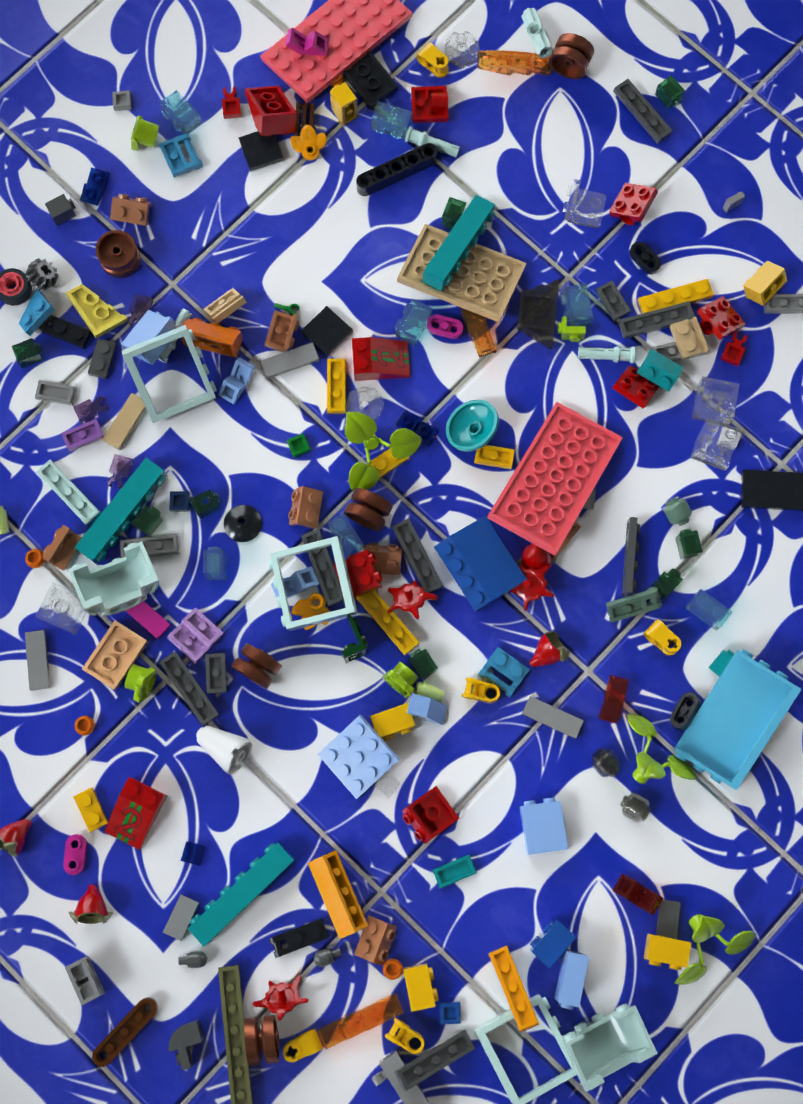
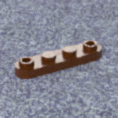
M151 997L140 1000L94 1049L92 1059L97 1066L105 1067L109 1065L156 1015L158 1011L156 1000ZM146 1004L151 1006V1011L145 1010ZM102 1051L107 1053L106 1059L101 1057Z

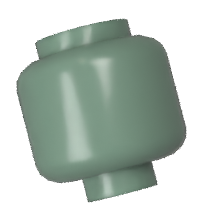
M675 497L665 503L666 506L663 511L671 524L682 526L689 522L688 518L692 515V510L684 498Z

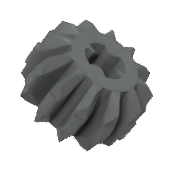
M39 258L35 259V261L28 265L25 273L28 276L27 281H31L32 287L37 286L38 290H48L54 287L59 276L56 273L57 268L52 267V262L47 263L46 258L42 261Z

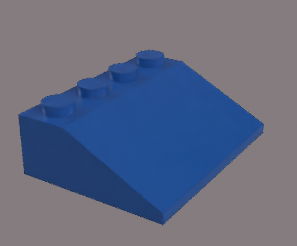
M483 516L434 546L475 612L482 611L527 580L487 516Z

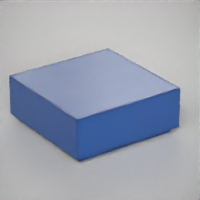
M439 1002L440 1024H461L460 1002Z

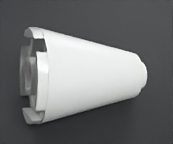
M208 725L201 727L196 734L199 745L229 775L237 773L242 768L240 763L243 759L247 760L252 751L253 744L249 739Z

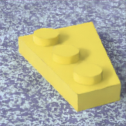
M83 284L66 292V296L95 338L128 321L125 315L118 313L114 307L106 304L98 295Z

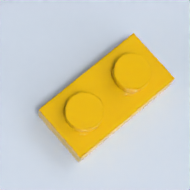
M485 445L476 450L474 463L512 469L515 450Z
M390 448L371 460L370 466L377 468L380 479L408 461L410 457L404 459L395 458L391 455Z
M92 787L73 796L89 833L108 824L106 815Z

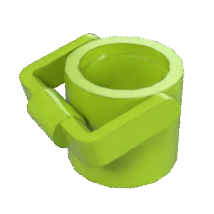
M137 116L131 135V150L138 151L140 144L152 148L157 138L159 125L143 120L142 116Z
M399 661L394 669L386 672L382 678L394 690L407 698L413 693L414 688L412 685L419 677Z
M135 664L131 666L126 677L125 688L134 691V701L141 703L150 696L157 675L154 668L147 669Z

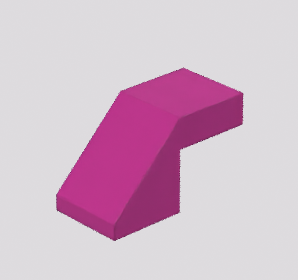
M293 27L288 30L286 46L304 55H327L329 39L322 34L313 31L306 36Z

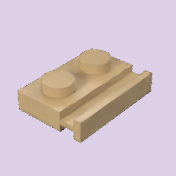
M232 288L203 310L218 324L247 302L243 296Z
M696 317L670 325L669 328L682 360L709 351Z

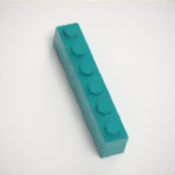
M475 195L424 269L422 282L439 291H442L445 286L450 285L453 278L452 275L454 272L458 273L462 260L468 258L470 248L476 246L479 239L478 236L484 234L487 223H491L494 219V203Z
M145 458L74 548L95 564L103 561L107 555V550L113 547L118 542L119 535L130 527V521L134 516L137 517L141 513L142 506L146 501L149 502L153 498L157 487H161L165 483L167 476L165 471L148 458Z
M271 843L264 850L266 854L261 859L259 857L255 858L249 864L251 868L246 873L242 871L234 879L236 883L233 886L227 885L219 893L221 897L216 902L214 899L211 900L204 907L206 911L201 916L197 914L190 920L191 926L187 929L203 947L207 946L295 861L280 843Z

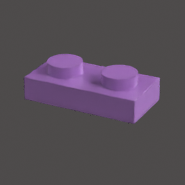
M97 419L61 433L69 452L104 438Z

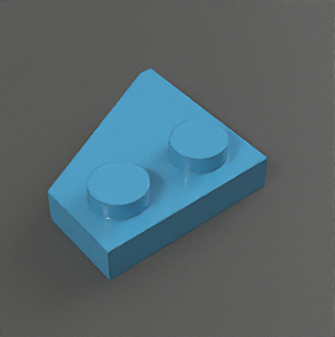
M35 290L18 323L29 336L55 310L40 290Z

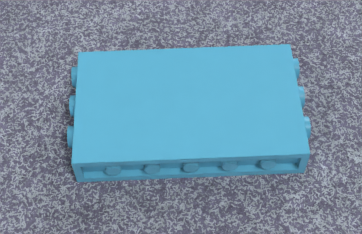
M745 649L742 652L739 650L735 652L696 713L690 726L674 748V751L677 752L676 757L684 762L688 759L694 763L693 767L701 773L705 770L711 774L710 778L719 784L724 782L736 791L802 690L787 680L789 676L779 670L777 673L771 671V665L763 660H760L759 663L753 660L752 657L754 655Z

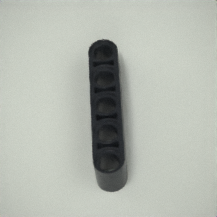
M426 143L361 173L356 178L358 194L369 196L433 166L437 161V147L432 143ZM399 168L400 171H394L393 169ZM378 176H384L383 179H379V178H377V177H378ZM363 183L368 184L367 186H361Z

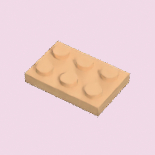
M114 620L82 670L116 691L148 641Z

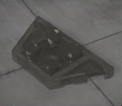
M554 280L553 283L544 286L543 284L536 286L534 289L522 291L520 294L517 329L549 349L553 347L559 280Z

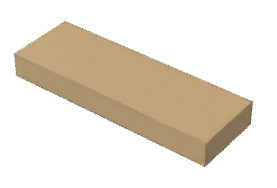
M133 393L130 394L102 439L103 442L118 450L121 449L146 408L141 397Z

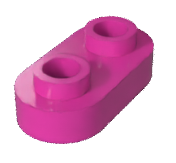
M432 315L427 320V330L434 335L457 339L463 333V324L457 319ZM438 324L439 327L434 328L433 325ZM455 328L457 332H451V329Z
M80 834L71 835L65 844L63 866L66 873L70 875H78L85 868L87 840ZM75 840L79 843L77 848H74L72 845ZM72 861H75L77 864L74 869L70 866Z

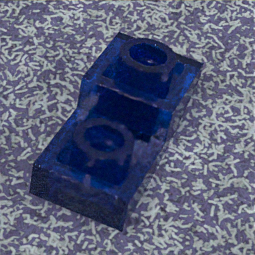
M91 167L87 184L84 183L80 201L98 206L107 186L110 173Z
M407 410L404 411L396 423L397 428L410 429L421 436V443L430 447L439 433L437 428L422 421L420 417Z

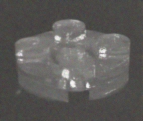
M454 32L446 39L444 54L453 65L459 68H466L468 65L473 64L479 56V41L470 32ZM458 47H461V48H462V47H466V48H465V51L462 52V51H459V48H458Z
M359 387L349 393L346 402L347 412L363 413L376 421L384 410L383 398L376 388ZM364 401L370 403L366 410L360 407V404Z

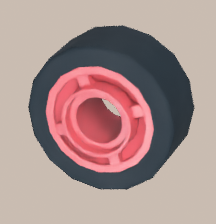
M9 268L0 272V300L5 304L11 306L21 305L29 299L32 292V284L30 281H27L28 277L24 272L16 268ZM12 285H16L15 288L10 289Z

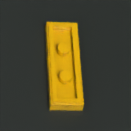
M327 359V414H346V359Z

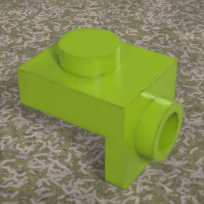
M563 316L561 322H558V333H561V340L579 342L584 340L586 326H567V316Z

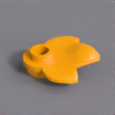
M305 125L302 128L300 136H291L290 138L293 149L296 152L302 153L306 160H315L327 142L325 133L316 134L314 128L310 125ZM312 148L313 152L308 153L307 150Z
M313 593L307 599L297 601L291 613L302 616L301 619L328 613L329 610L325 607L326 600L324 596L319 593ZM319 600L320 604L318 606H314L313 601ZM316 625L304 627V629L309 630L314 628Z

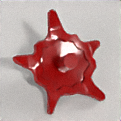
M546 564L539 569L532 567L526 569L523 565H519L527 580L509 593L517 594L523 599L524 611H527L528 605L532 600H539L541 596H555L546 588L548 583L545 579V574L551 567L550 564Z
M416 580L411 584H404L400 588H388L387 591L393 595L394 604L388 609L387 613L389 614L395 609H401L404 612H411L419 620L418 609L423 607L425 601L437 600L438 596L425 592L422 587L418 586Z
M298 975L290 984L284 982L274 984L272 981H269V991L265 993V998L254 1001L252 1005L254 1007L268 1008L271 1013H277L278 1020L281 1021L286 1013L291 1012L299 1004L308 1003L309 999L299 997L298 987L301 976Z

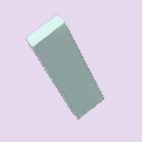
M51 459L36 471L86 526L101 514Z

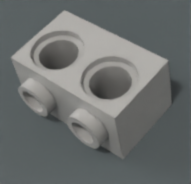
M89 956L83 957L65 967L81 1006L105 994Z

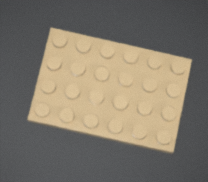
M424 224L397 277V282L500 323L523 274L526 263L476 244L474 248H470L468 258L462 260L458 273L454 272L452 275L453 278L450 285L445 286L442 291H439L422 282L423 272L449 233Z

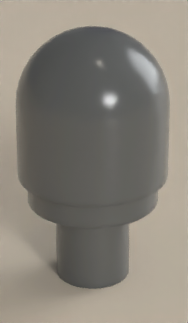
M325 948L316 952L314 955L315 964L319 967L335 962L334 958L342 956L341 949L331 950V948Z
M202 951L190 952L185 957H179L178 963L179 965H187L191 969L202 968L207 963V955Z

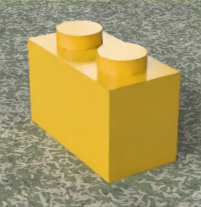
M346 82L334 86L330 90L331 110L344 126L358 117L357 98Z
M766 261L743 285L746 298L764 306L787 282L785 269Z
M408 703L370 716L375 731L384 741L393 739L394 734L401 732L402 735L413 731L412 728L415 727L412 715L407 714Z
M647 933L644 959L649 960V964L661 966V963L669 964V968L681 970L682 967L688 968L691 942Z
M427 963L403 968L411 1012L436 1007L435 1001L439 999L436 988L432 989L431 980H434L432 967L428 968Z

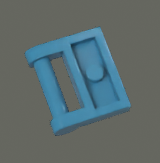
M188 133L159 144L173 178L203 167L201 159H198L191 143L192 139ZM179 145H185L191 162H186Z
M497 647L478 673V676L489 680L510 698L530 669ZM489 668H494L512 681V685H507L488 671Z

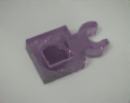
M134 294L129 310L131 314H134L129 319L130 326L133 327L135 321H140L148 310L151 311L152 298Z
M99 396L94 403L88 399L73 407L81 424L98 418L97 412L109 410L107 404L100 406V403L105 401L104 396Z
M114 454L109 469L113 476L108 479L107 485L112 487L113 482L118 481L117 488L120 490L123 487L122 478L129 477L134 460Z

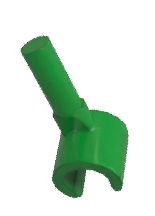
M274 304L275 308L285 310L291 316L294 313L297 314L292 312L291 309H300L297 304H291L290 306Z

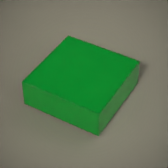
M304 433L286 440L293 458L311 452Z

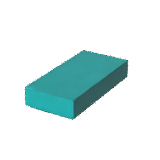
M469 854L432 870L440 889L477 873Z

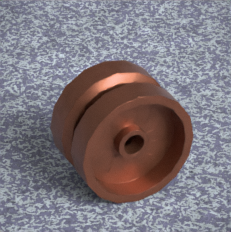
M562 34L559 36L555 49L549 59L550 67L565 78L580 79L584 77L595 52L594 47L590 41L578 34Z
M111 230L104 233L98 239L96 255L102 268L108 275L115 278H125L132 275L138 269L140 253L133 237L127 232Z
M355 488L351 496L354 503L347 504L344 515L363 527L374 531H382L385 524L383 517L389 516L393 505L371 491Z
M246 643L241 653L249 662L242 658H236L231 667L261 687L268 689L272 683V678L264 673V671L277 675L282 665L263 650Z
M275 1015L264 1016L261 1028L256 1017L246 1018L244 1022V1038L248 1065H260L262 1051L267 1064L278 1063L280 1041Z

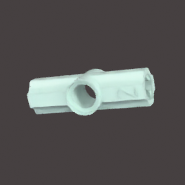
M527 8L521 16L527 28L526 32L530 36L540 58H547L553 51L548 33L544 29L536 9Z

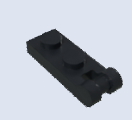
M50 315L37 329L44 334L81 349L85 348L92 334L90 330ZM49 322L53 323L52 328L47 327Z
M321 918L271 937L269 941L270 944H273L275 958L325 940L329 936ZM286 939L288 947L282 948L281 940Z

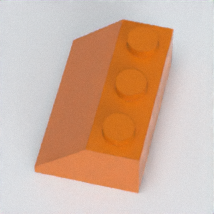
M187 318L181 325H185L187 330H192L195 340L192 341L194 347L198 346L201 350L235 358L238 357L243 340L242 333L238 328L231 326L229 328L222 327L215 322L209 324L198 318ZM184 336L181 337L183 345L188 346Z

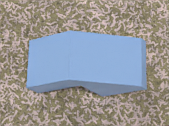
M239 357L234 364L231 375L223 380L218 395L235 404L250 382L255 366Z
M313 567L295 571L290 577L283 578L287 599L319 585ZM272 582V583H271V586H272L273 591H274V593H275V596H276V598H277V597H279L278 589H275V588H274V585H273V582Z
M412 693L407 714L422 717L424 721L443 725L447 705L432 698Z

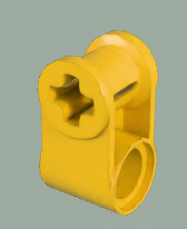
M428 43L416 55V58L422 66L426 67L436 77L443 78L449 72L448 57L439 51L434 44Z
M658 619L643 633L648 641L657 646L666 655H674L681 648L679 637ZM673 642L675 645L670 649L668 645Z
M466 677L465 681L467 683L461 697L489 704L498 701L500 690L496 685ZM493 689L497 695L495 698L489 699L485 694L486 691Z
M394 1018L393 1021L395 1023L389 1033L385 1034V1037L410 1053H420L425 1044L423 1036L400 1019ZM415 1037L421 1041V1046L416 1049L412 1048L409 1043Z
M311 1029L297 1038L288 1041L283 1049L284 1059L288 1062H296L322 1050L324 1047L316 1029ZM290 1046H292L293 1049L297 1048L295 1056H292V1054H287Z

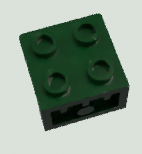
M347 614V619L358 644L350 643L343 647L344 650L341 653L346 664L367 655L366 649L369 648L364 634L361 636L359 634L361 629L357 618H352L351 614Z

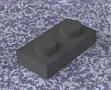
M613 281L596 288L595 292L613 321L630 314L631 310Z
M97 339L87 372L88 375L107 379L117 347L115 342Z
M205 654L207 694L227 693L226 654Z

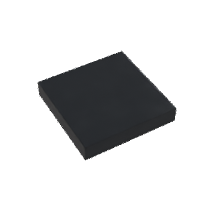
M259 131L238 137L250 171L284 161L276 135L261 136Z
M326 306L301 330V333L328 357L353 333V329Z

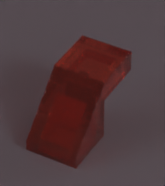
M613 675L609 676L598 719L618 724L628 688V679Z
M623 873L612 890L653 916L663 900V897L645 888L639 882Z

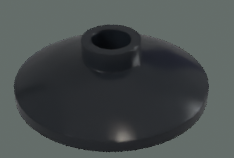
M247 505L233 507L224 518L226 534L237 542L253 540L259 534L262 527L259 513L253 507ZM244 519L245 524L240 525L239 520Z

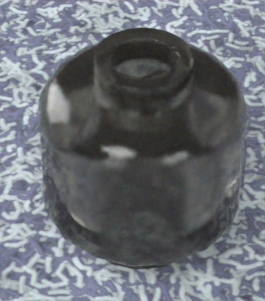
M600 748L592 755L591 765L601 777H614L619 773L621 760L610 748Z
M636 793L630 794L629 797L625 795L620 804L623 807L622 815L636 823L641 820L645 821L651 811L649 800Z

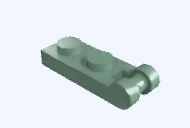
M650 587L647 591L607 602L606 608L610 622H616L659 609L661 601L658 599V588Z

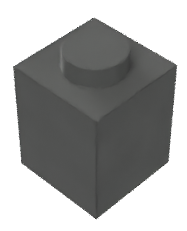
M64 194L44 203L57 226L76 217L73 211L76 208L71 198L67 200Z

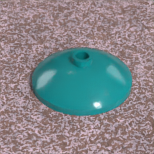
M478 399L461 404L452 412L446 424V437L449 443L455 449L464 452L475 451L485 446L494 437L498 429L499 416L496 409L489 402Z

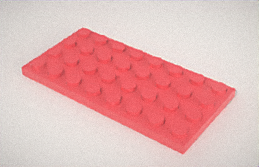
M328 0L294 28L306 36L313 31H317L328 38L327 55H304L295 52L286 46V34L260 57L272 71L303 100L309 103L331 85L334 80L338 79L341 74L343 75L345 70L348 71L365 57L369 50L372 51L413 17L412 11L399 0Z
M556 402L487 518L556 556L623 437Z

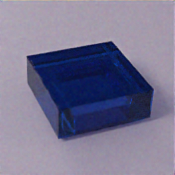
M186 841L181 861L201 866L206 846Z

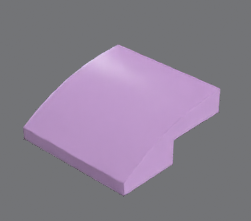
M195 607L182 619L181 624L167 636V639L196 664L220 639L223 632Z

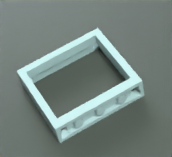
M185 325L121 350L152 423L216 398L214 392L217 389L213 380L209 382L207 375L210 373L206 363L202 365L199 359L203 357L198 346L194 347L192 342L195 340L194 334L191 329L187 330ZM184 336L207 392L157 412L133 357Z
M338 536L270 553L269 567L271 571H274L273 585L275 589H278L279 597H277V603L279 608H282L283 615L281 616L283 627H286L287 630L292 631L347 617V614H358L341 539ZM332 546L346 608L292 621L279 559Z
M539 994L530 998V1003L532 1007L539 1006L571 1069L518 1098L486 1035L487 1032L514 1018L511 1009L474 1029L512 1104H526L577 1075L563 1044L564 1038L558 1030L561 1026L556 1016L551 1017L548 1011L551 1006L546 997L541 998Z

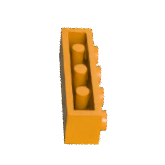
M335 850L309 862V868L339 939L368 927L337 851Z

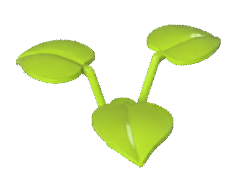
M347 412L345 436L351 443H363L367 457V464L357 462L349 472V486L353 492L355 488L368 490L377 484L379 472L376 467L370 466L369 451L377 448L379 443L386 447H391V455L393 457L404 459L416 452L422 440L421 436L410 429L401 428L392 433L390 437L391 444L381 438H377L375 435L377 425L370 416L359 412Z
M626 715L631 728L639 735L647 737L644 751L636 755L638 767L632 773V776L637 782L645 784L649 778H664L666 775L665 767H670L671 771L681 778L688 780L696 779L690 765L675 755H670L667 758L668 762L662 765L652 759L647 754L652 737L657 735L656 728L649 720L640 715Z
M702 914L693 916L688 923L694 931L692 939L696 942L700 961L688 966L674 983L677 985L691 984L701 979L707 972L708 968L704 965L700 942L716 936L725 946H728L725 952L733 955L747 949L757 934L753 931H743L735 935L731 941H726L719 935L724 928V923L721 920L703 916Z

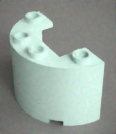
M142 541L131 543L124 548L126 556L124 558H116L108 564L95 566L92 570H89L87 563L76 564L68 569L83 609L87 614L93 616L96 613H102V616L117 614L137 606L147 599L146 595L150 591L151 593L156 591L159 579Z
M627 1004L617 1007L616 1011L606 1015L598 1013L591 1017L592 1021L588 1023L581 1022L575 1025L574 1031L563 1036V1044L585 1092L605 1083L604 1077L632 1062L641 1063L658 1054L636 1006L628 1007Z

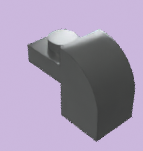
M199 1019L183 1024L175 1030L170 1038L169 1052L178 1050L176 1060L178 1066H182V1070L189 1069L194 1065L189 1046L201 1043L204 1040Z

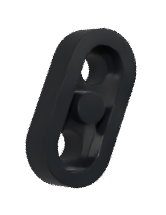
M635 242L632 244L629 251L631 259L645 273L650 275L656 274L661 267L660 258L645 243ZM639 251L641 255H637L635 252ZM648 264H652L654 267L650 268Z
M688 692L683 694L670 716V723L677 730L687 729L700 708V699L694 693Z

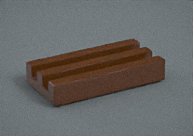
M296 102L297 119L294 136H300V110H303L302 128L306 125L307 110H310L309 125L313 127L314 103H311V105L303 103L302 105Z

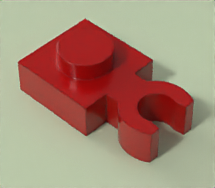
M233 86L232 93H227L226 87H224L223 95L225 99H221L224 119L242 117L239 97L236 98V87Z
M735 331L731 337L732 342H727L720 360L738 367L745 348L741 345L747 340V335H744L742 340H738L736 337L738 332Z

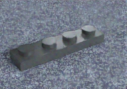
M626 79L614 88L613 92L657 144L672 134L671 128L629 79Z
M690 301L621 319L618 321V325L623 339L668 328L671 324L689 320L695 316Z
M630 517L627 520L622 582L623 596H630L632 591L636 589V580L633 579L634 572H637L638 561H635V553L638 554L639 542H636V535L640 533V524L637 523V517Z
M409 518L392 526V530L424 591L432 593L442 588L443 584Z
M319 529L301 535L304 544L323 540ZM327 548L308 551L307 553L328 607L343 602L342 589Z
M176 651L159 662L203 727L219 716V713Z
M462 1030L394 1072L403 1090L407 1091L471 1052L475 1047L467 1031Z

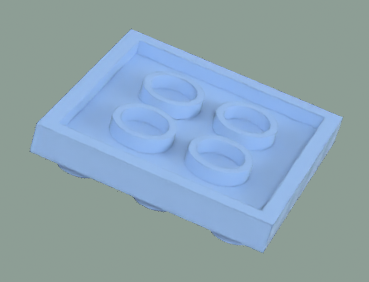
M359 715L318 754L356 799L400 760L362 715Z

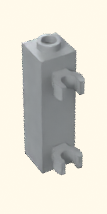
M397 1049L379 1061L382 1071L372 1077L375 1086H378L388 1078L404 1104H431L419 1084L407 1091L403 1090L394 1071L406 1064Z

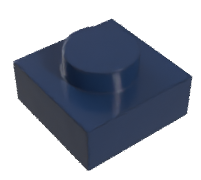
M170 491V512H189L190 492Z

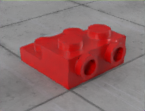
M367 549L353 554L346 559L354 598L382 588L381 582L383 578L380 571L376 569V557L373 552L371 553ZM335 563V564H334V567H335L336 574H337V577H338V580H339V576H338V572H337V567H336V563Z
M437 786L402 810V817L405 823L413 826L416 830L414 832L415 837L425 844L459 819V816Z

